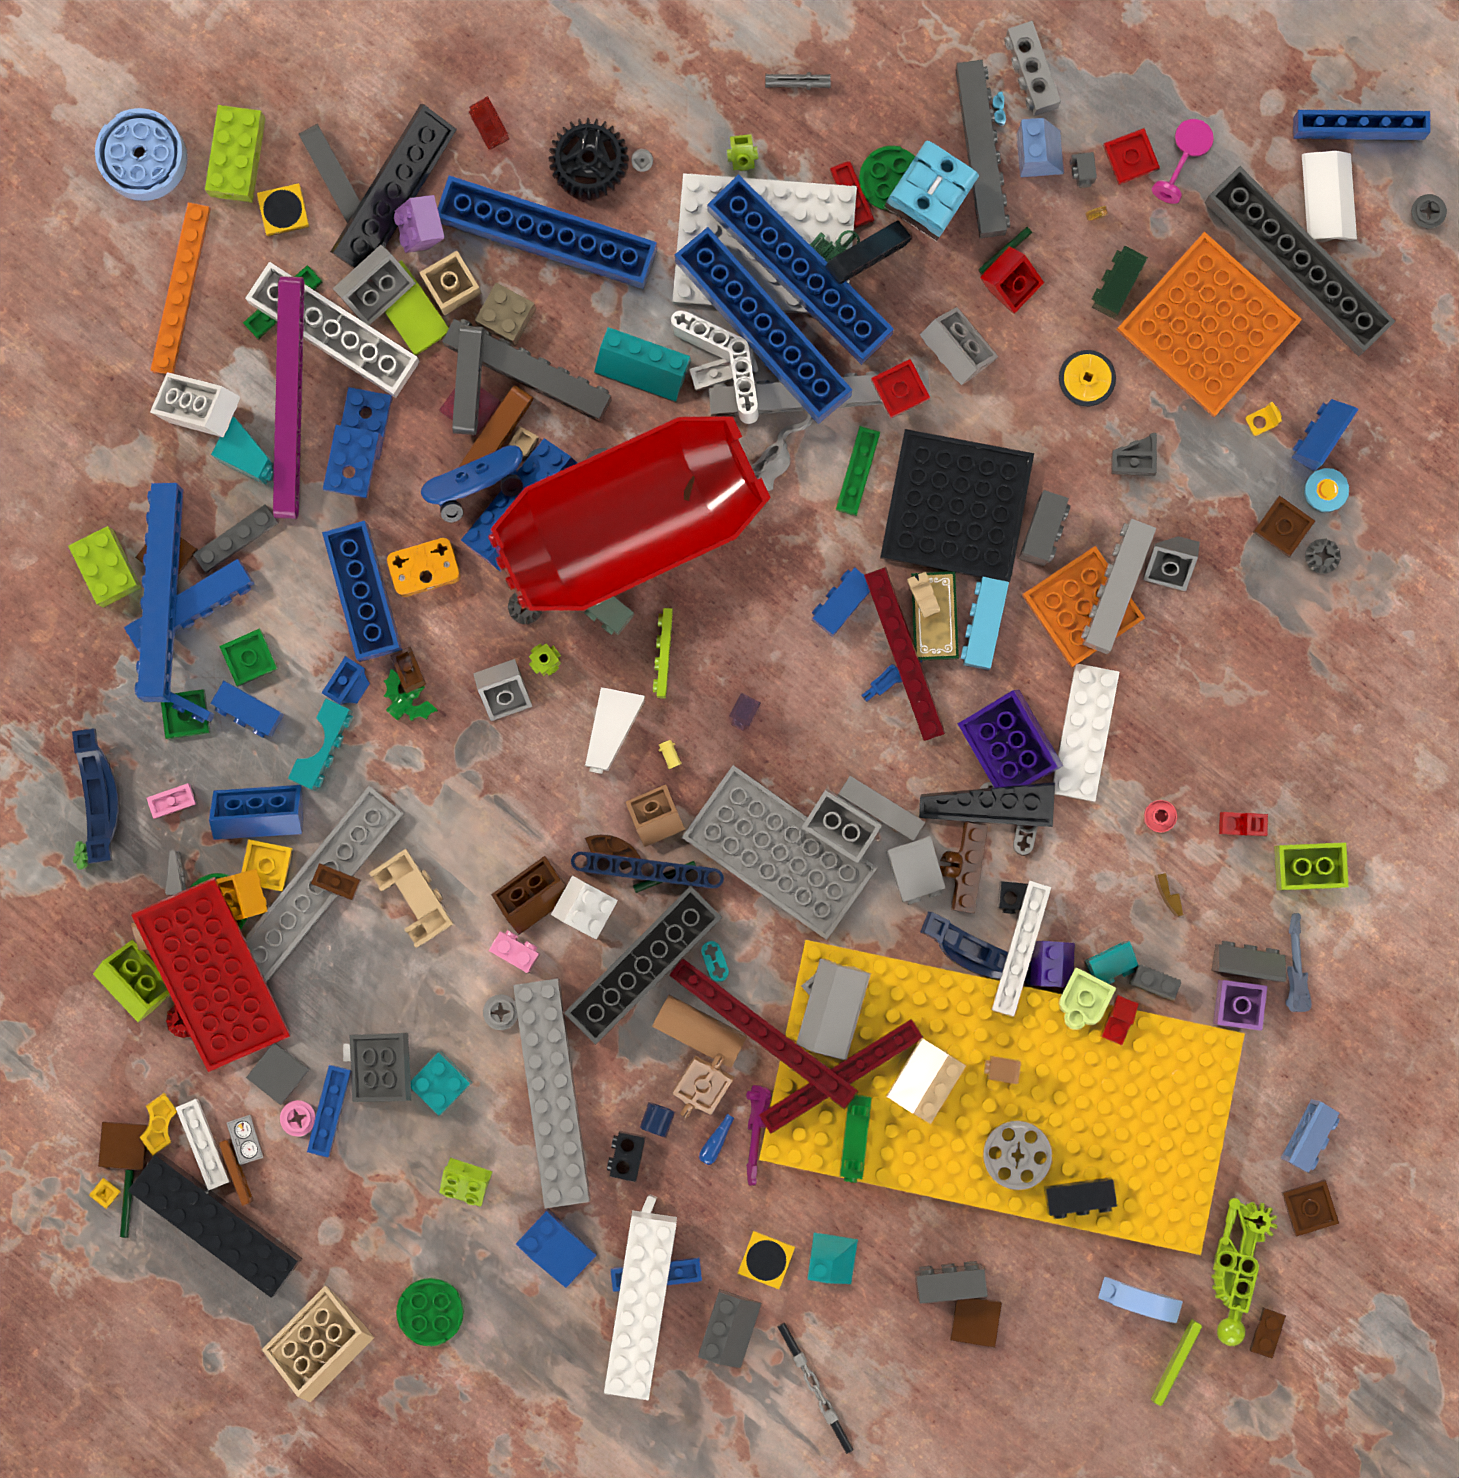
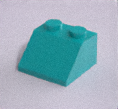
M1123 941L1084 961L1090 974L1107 984L1115 982L1114 977L1120 974L1125 977L1134 973V967L1138 966L1130 941Z

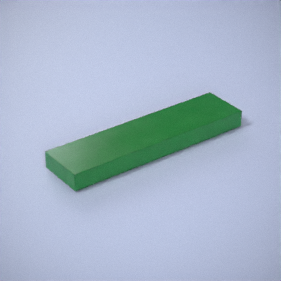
M308 265L294 276L303 277L305 285L313 290L323 283ZM257 309L243 324L259 340L277 324V321Z
M859 426L836 511L857 516L880 431Z

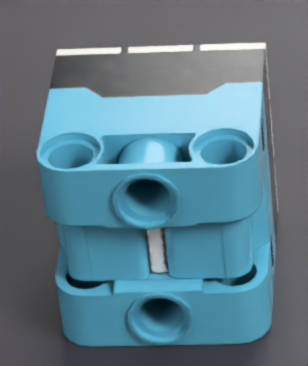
M925 141L884 207L937 241L975 184L979 174L936 144Z

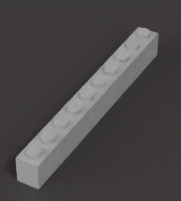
M916 368L930 396L928 370L923 371V368ZM867 372L864 376H857V373L844 374L842 378L852 388V396L838 408L883 404L871 382V378L878 375L879 372ZM761 380L755 384L759 414L806 411L780 381L770 383L769 380ZM715 384L713 388H709L711 417L739 416L734 386L726 387V384ZM744 388L741 392H748L750 389ZM745 404L746 411H750V404Z

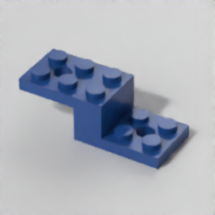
M348 387L341 426H335L323 485L324 491L368 498L375 460H380L392 395ZM363 408L372 409V415L368 419H364L360 415ZM347 467L355 468V475L352 478L344 477V470Z

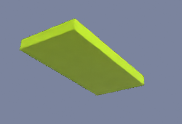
M401 260L398 263L413 279L415 284L393 303L385 313L410 350L417 356L445 337L449 327Z

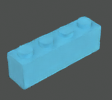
M983 577L981 582L976 583L974 594L978 595L977 602L972 603L970 616H973L972 625H967L965 637L969 638L968 644L963 646L960 659H964L963 665L984 670L991 669L1009 582Z

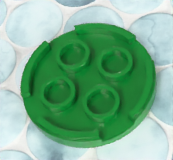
M884 146L870 153L863 162L859 173L860 187L866 200L878 209L889 211L884 205L915 156L900 146Z
M431 1277L417 1280L409 1285L399 1298L396 1309L397 1322L403 1333L414 1343L422 1346L441 1345L450 1340L461 1327L464 1318L462 1298L456 1288L445 1280Z

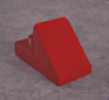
M1117 995L1100 1037L1123 1045L1130 1026L1134 1024L1139 1004Z

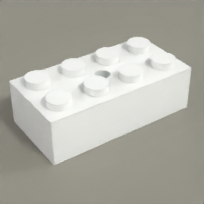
M167 372L150 413L172 424L224 437L234 411L237 408L240 396L223 386Z

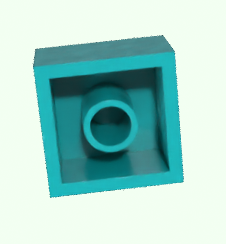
M440 1051L411 1080V1089L440 1116L473 1082Z

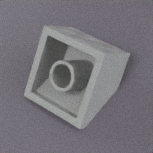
M515 659L473 673L478 692L491 721L532 707Z

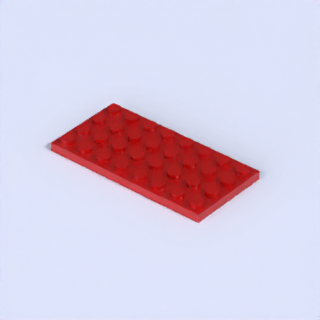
M215 877L131 914L208 1072L290 1037V1032Z

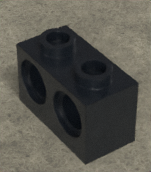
M1000 881L997 908L1003 909L1002 913L1016 914V910H1021L1028 884ZM1009 891L1016 895V901L1011 905L1006 903L1004 899L1005 894Z
M619 1131L618 1136H613L611 1148L615 1149L614 1157H609L607 1171H611L610 1177L633 1182L637 1181L646 1136ZM624 1139H631L633 1141L634 1148L632 1150L626 1151L622 1148V1141ZM626 1161L630 1167L629 1171L621 1173L617 1169L618 1162Z

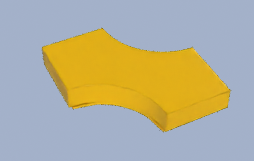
M162 1093L145 1105L149 1113V1123L140 1139L152 1156L171 1143L168 1135V1124L177 1110L165 1093Z

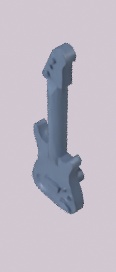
M1300 913L1292 914L1289 927L1293 966L1287 967L1290 991L1289 998L1286 999V1006L1292 1012H1306L1312 1006L1307 985L1308 973H1302L1299 934L1301 933Z

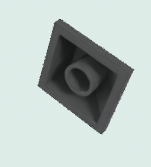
M1178 536L1155 543L1143 580L1186 591L1198 559L1200 542Z

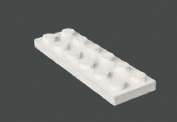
M1083 664L1075 665L1058 757L1063 767L1055 771L1053 779L1056 795L1095 802L1119 671Z

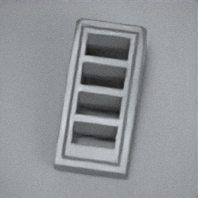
M170 850L165 893L166 895H175L186 890L180 853L179 851Z

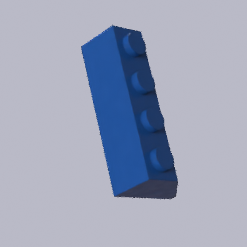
M301 785L213 791L209 816L213 840L302 834L304 817Z

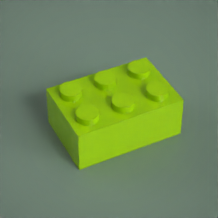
M107 526L68 545L97 605L105 607L142 588L115 531Z
M1346 843L1274 846L1276 891L1349 887Z

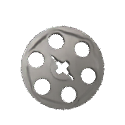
M1010 1121L998 1126L991 1132L985 1142L983 1158L988 1173L997 1183L1009 1189L1023 1190L1035 1186L1046 1176L1051 1166L1052 1150L1047 1137L1036 1126L1024 1121ZM1006 1128L1013 1129L1015 1133L1014 1138L1010 1141L1002 1138V1132ZM1033 1130L1036 1132L1037 1140L1034 1143H1027L1025 1141L1024 1135L1027 1131ZM1018 1142H1020V1153L1024 1154V1157L1019 1158L1017 1168H1015L1016 1161L1011 1154L1016 1152ZM993 1146L1001 1149V1156L998 1159H992L989 1156V1149ZM1038 1151L1046 1154V1161L1043 1164H1037L1034 1161V1155ZM1002 1167H1007L1011 1171V1175L1007 1180H1002L998 1177V1171ZM1022 1171H1032V1181L1023 1182L1020 1177Z

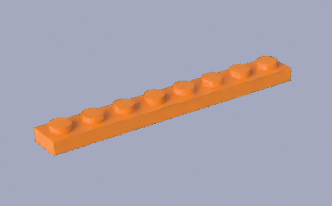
M190 202L187 204L150 369L151 372L164 375L167 372L174 374L211 210L209 206Z

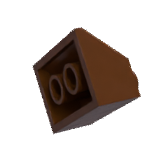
M544 856L491 895L506 920L520 935L554 910L566 888V884L546 856Z

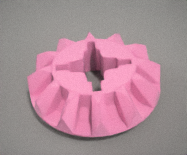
M302 1100L292 1101L282 1109L280 1123L286 1133L292 1136H303L313 1129L315 1111L310 1104ZM295 1110L299 1115H307L301 1120V1125L298 1122L289 1121L295 1117Z

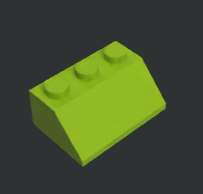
M133 939L103 960L93 973L137 1022H140L170 996L155 963L143 950H138V946Z

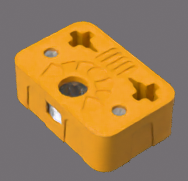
M439 538L395 551L387 557L395 590L402 597L413 596L414 594L453 584L461 578L453 545L447 538ZM441 546L447 549L444 551L445 555L443 556L437 553L440 551ZM398 559L404 562L402 563V568L395 565L398 563ZM426 573L432 576L429 583L422 580Z

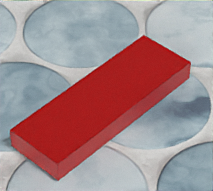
M849 160L831 167L830 172L836 185L857 186L854 229L873 222L875 219L861 190L851 161Z

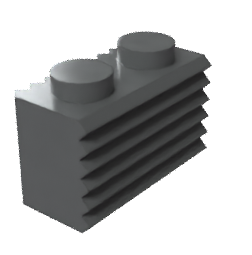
M1138 964L1135 967V972L1129 984L1168 1000H1175L1182 983L1180 979L1143 966V964Z

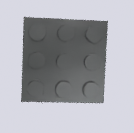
M408 1033L350 1035L352 1101H410L411 1081Z

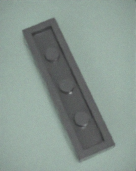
M263 505L193 555L203 570L208 573L279 523L267 505Z

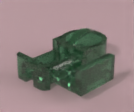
M847 230L840 234L833 245V242L829 243L824 239L825 235L820 232L810 246L828 263L832 258L845 251L855 237L857 243L860 242V238L856 232ZM845 234H852L850 238L842 246V237Z

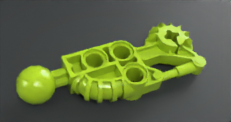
M1231 1198L1228 1201L1229 1209L1225 1221L1224 1234L1219 1239L1214 1255L1213 1270H1215V1273L1212 1274V1278H1214L1212 1289H1215V1297L1222 1300L1223 1305L1227 1308H1230L1228 1318L1223 1319L1217 1327L1218 1338L1227 1346H1236L1245 1337L1246 1330L1241 1319L1243 1312H1249L1259 1271L1258 1261L1253 1258L1256 1242H1264L1266 1240L1265 1232L1269 1236H1273V1232L1269 1228H1277L1276 1224L1271 1223V1221L1277 1219V1216H1269L1273 1209L1268 1207L1264 1211V1203H1260L1257 1209L1254 1202L1244 1205L1239 1199ZM1237 1212L1243 1230L1238 1251L1230 1239ZM1260 1216V1219L1263 1220V1224H1259L1256 1228L1255 1223H1253L1250 1220L1244 1219V1217L1254 1220L1258 1219V1217ZM1223 1254H1229L1231 1257L1230 1263L1226 1266L1220 1263V1257ZM1245 1260H1251L1253 1263L1252 1269L1248 1272L1242 1269V1263ZM1240 1282H1246L1248 1286L1247 1291L1242 1294L1238 1293L1237 1285Z

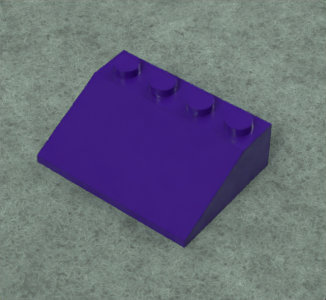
M1019 689L1012 690L958 723L994 788L1033 784L1063 767L1061 760Z

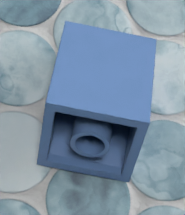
M1044 118L1021 119L1017 132L1020 177L1064 174L1060 130Z

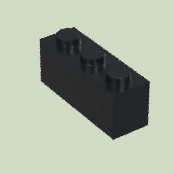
M1111 1177L1044 1186L1047 1214L1053 1216L1054 1219L1066 1218L1067 1213L1076 1212V1216L1090 1214L1089 1210L1098 1209L1099 1213L1110 1212L1112 1207H1117L1114 1180Z

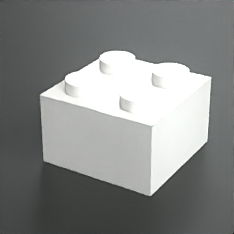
M572 876L551 915L597 940L618 900Z

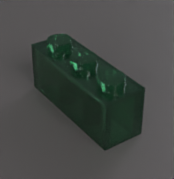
M1124 246L1122 251L1117 250L1111 261L1115 263L1112 270L1107 269L1101 280L1105 282L1102 289L1097 288L1091 300L1095 301L1092 308L1115 320L1148 257L1127 246Z

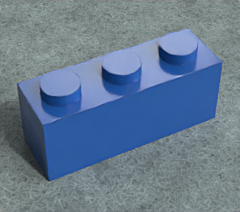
M856 568L852 571L848 569L840 578L842 581L838 588L834 586L826 595L828 600L825 604L819 603L812 612L815 615L812 621L831 637L835 635L870 593L864 574Z
M224 680L210 703L216 707L214 711L225 717L227 714L235 717L233 722L244 728L248 724L254 728L252 732L262 738L265 735L272 737L285 715Z

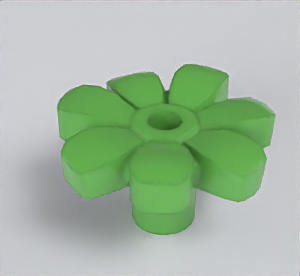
M78 841L75 844L74 853L76 856H73V863H77V868L81 870L88 866L86 844Z

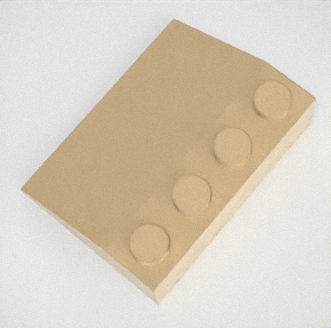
M325 1285L279 1331L262 1351L296 1396L311 1402L374 1337L356 1315Z

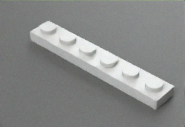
M1032 881L1028 882L992 1011L1012 1017L1015 1015L1051 890L1049 886Z

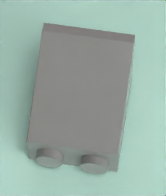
M931 837L886 851L902 902L907 901L908 905L921 901L920 896L928 894L929 898L942 894L941 889L946 887Z

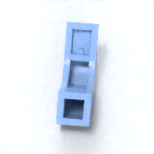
M1104 1277L1098 1297L1117 1307L1177 1323L1183 1301L1173 1297L1143 1290L1109 1277Z

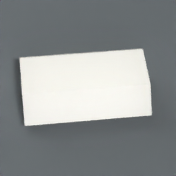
M1341 151L1302 154L1307 233L1316 242L1321 243L1333 239L1356 240L1351 154Z

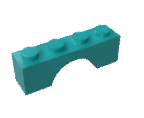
M325 698L316 717L324 729L325 738L323 746L312 757L305 759L297 758L288 779L314 791L317 787H321L325 779L323 773L326 767L330 768L333 763L334 756L332 754L336 747H340L344 739L342 733L345 727L348 728L353 720L352 710Z

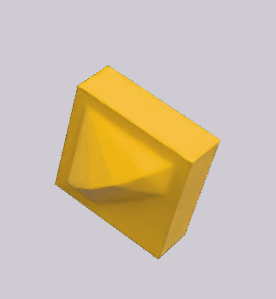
M102 1178L90 1192L89 1196L107 1209L121 1191L105 1178Z

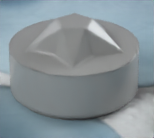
M647 149L636 150L632 155V165L640 172L649 170L653 164L651 152Z

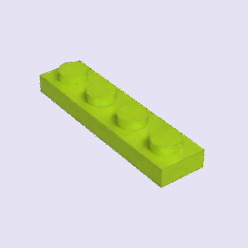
M663 608V614L659 613L658 626L662 627L661 635H657L656 648L660 649V657H655V670L659 671L658 679L653 681V692H657V698H666L673 617V610L671 608Z

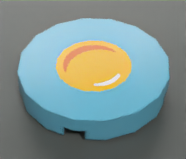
M1323 468L1315 471L1308 478L1304 485V495L1308 504L1316 510L1332 512L1339 509L1346 502L1349 496V485L1341 472L1332 468Z

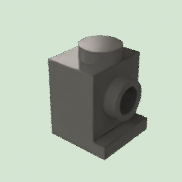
M1094 152L1073 154L1070 158V165H1075L1072 166V178L1076 179L1079 188L1092 186L1097 179Z

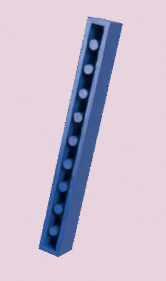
M151 483V491H148L150 509L146 514L148 533L145 534L147 554H144L143 557L146 569L145 575L142 577L144 596L141 597L140 604L143 614L139 620L141 639L138 640V651L140 652V658L136 663L138 682L135 683V694L143 702H170L183 489L178 483Z

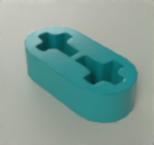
M708 941L704 943L701 949L708 973L714 981H724L728 977L729 969L723 952L718 943ZM711 944L712 947H717L718 951L715 952L717 960L713 961L710 954H705L708 945ZM715 962H718L720 968H725L722 978H719L718 975H713Z

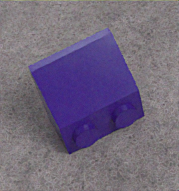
M1036 941L1031 957L1030 985L1066 987L1074 971L1075 943Z

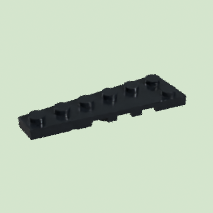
M1055 782L921 794L919 818L1053 827Z

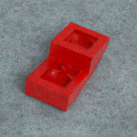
M1220 812L1219 834L1268 836V814Z

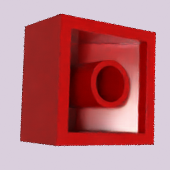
M1010 246L980 277L989 292L1014 314L1044 284V281L1026 255Z

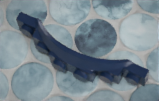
M96 729L72 731L74 752L79 764L85 798L88 863L113 861L110 842L116 830L119 812L115 777L105 754L98 746Z
M934 912L927 913L920 933L934 939L939 944L942 952L951 961L978 975L1001 979L1008 955L1007 951L976 938L950 923V920ZM1031 961L1024 980V984L1028 986H1034L1030 985Z

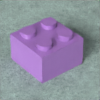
M434 195L409 198L395 210L394 220L399 227V240L401 246L404 247L405 253L429 250L445 238Z
M1218 980L1213 1024L1262 1031L1267 986Z

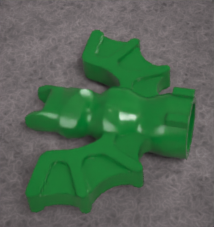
M393 669L390 670L389 677L384 680L387 687L384 697L391 699L392 704L386 711L397 721L403 714H408L411 721L418 717L427 720L430 714L438 711L429 701L413 706V700L419 697L425 686L408 693L399 694L401 681L398 674Z

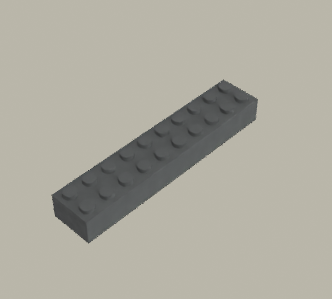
M1241 166L1206 199L1205 204L1358 357L1396 322Z

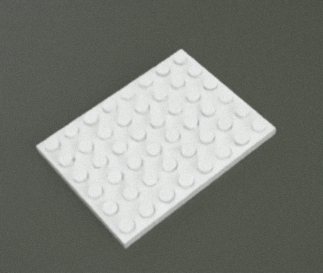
M683 173L677 252L704 229L709 227L783 312L810 314L707 211V204L735 177ZM743 178L827 263L838 254L852 247L857 186ZM676 264L673 304L714 307Z

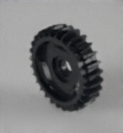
M587 118L586 124H583L581 119H578L577 126L570 122L571 129L568 130L563 126L564 135L557 132L556 135L559 141L552 140L553 146L556 147L549 149L550 154H553V156L548 157L549 162L553 163L549 167L551 171H555L552 173L554 179L559 178L557 180L558 186L564 184L563 190L565 192L570 188L572 196L579 192L580 199H582L584 193L587 194L589 200L592 193H595L597 199H599V192L601 191L607 196V188L609 187L614 191L613 183L615 182L620 185L621 181L618 177L625 178V172L622 170H628V165L624 163L629 161V156L624 155L628 153V148L622 147L625 145V140H618L621 136L620 132L618 131L613 134V126L606 129V121L599 126L597 118L594 124H591L589 118ZM575 137H578L579 141L568 155L563 153L568 143ZM609 141L617 159L610 161L603 142ZM586 152H592L595 155L594 160L590 163L584 162L582 159L583 154ZM575 177L596 179L597 181L594 184H582L576 182Z

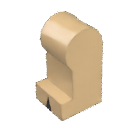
M926 572L907 579L910 590L923 617L925 618L940 612Z

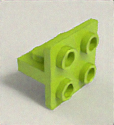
M450 1158L443 1170L439 1193L447 1198H455L469 1205L481 1207L493 1171Z

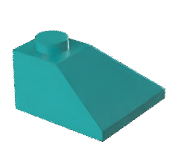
M814 1232L807 1280L830 1284H851L858 1239Z

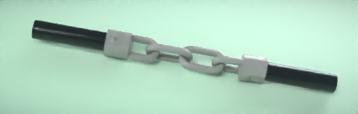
M786 1323L778 1325L777 1327L793 1355L792 1358L796 1366L801 1367L804 1373L803 1378L808 1388L815 1393L819 1400V1408L828 1425H831L845 1453L852 1452L854 1449L838 1421L839 1418L830 1401L824 1398L819 1389L820 1383L817 1377L806 1365L808 1362L807 1358L800 1351ZM811 1375L816 1383L813 1387L807 1379ZM827 1403L829 1410L825 1412L822 1405Z

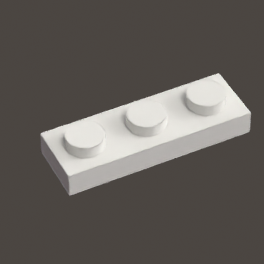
M749 350L752 372L754 374L759 371L753 351ZM725 359L689 369L696 391L733 380L731 362ZM740 369V370H738V372H745V371H746V369Z

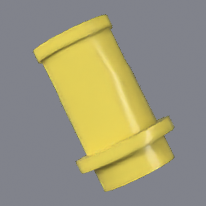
M671 740L659 744V752L662 751L668 769L682 764L674 748L676 744L672 743Z

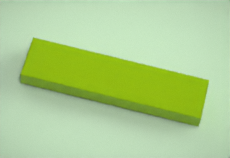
M1193 1319L1190 1320L1151 1397V1400L1159 1406L1163 1405L1202 1328V1325Z

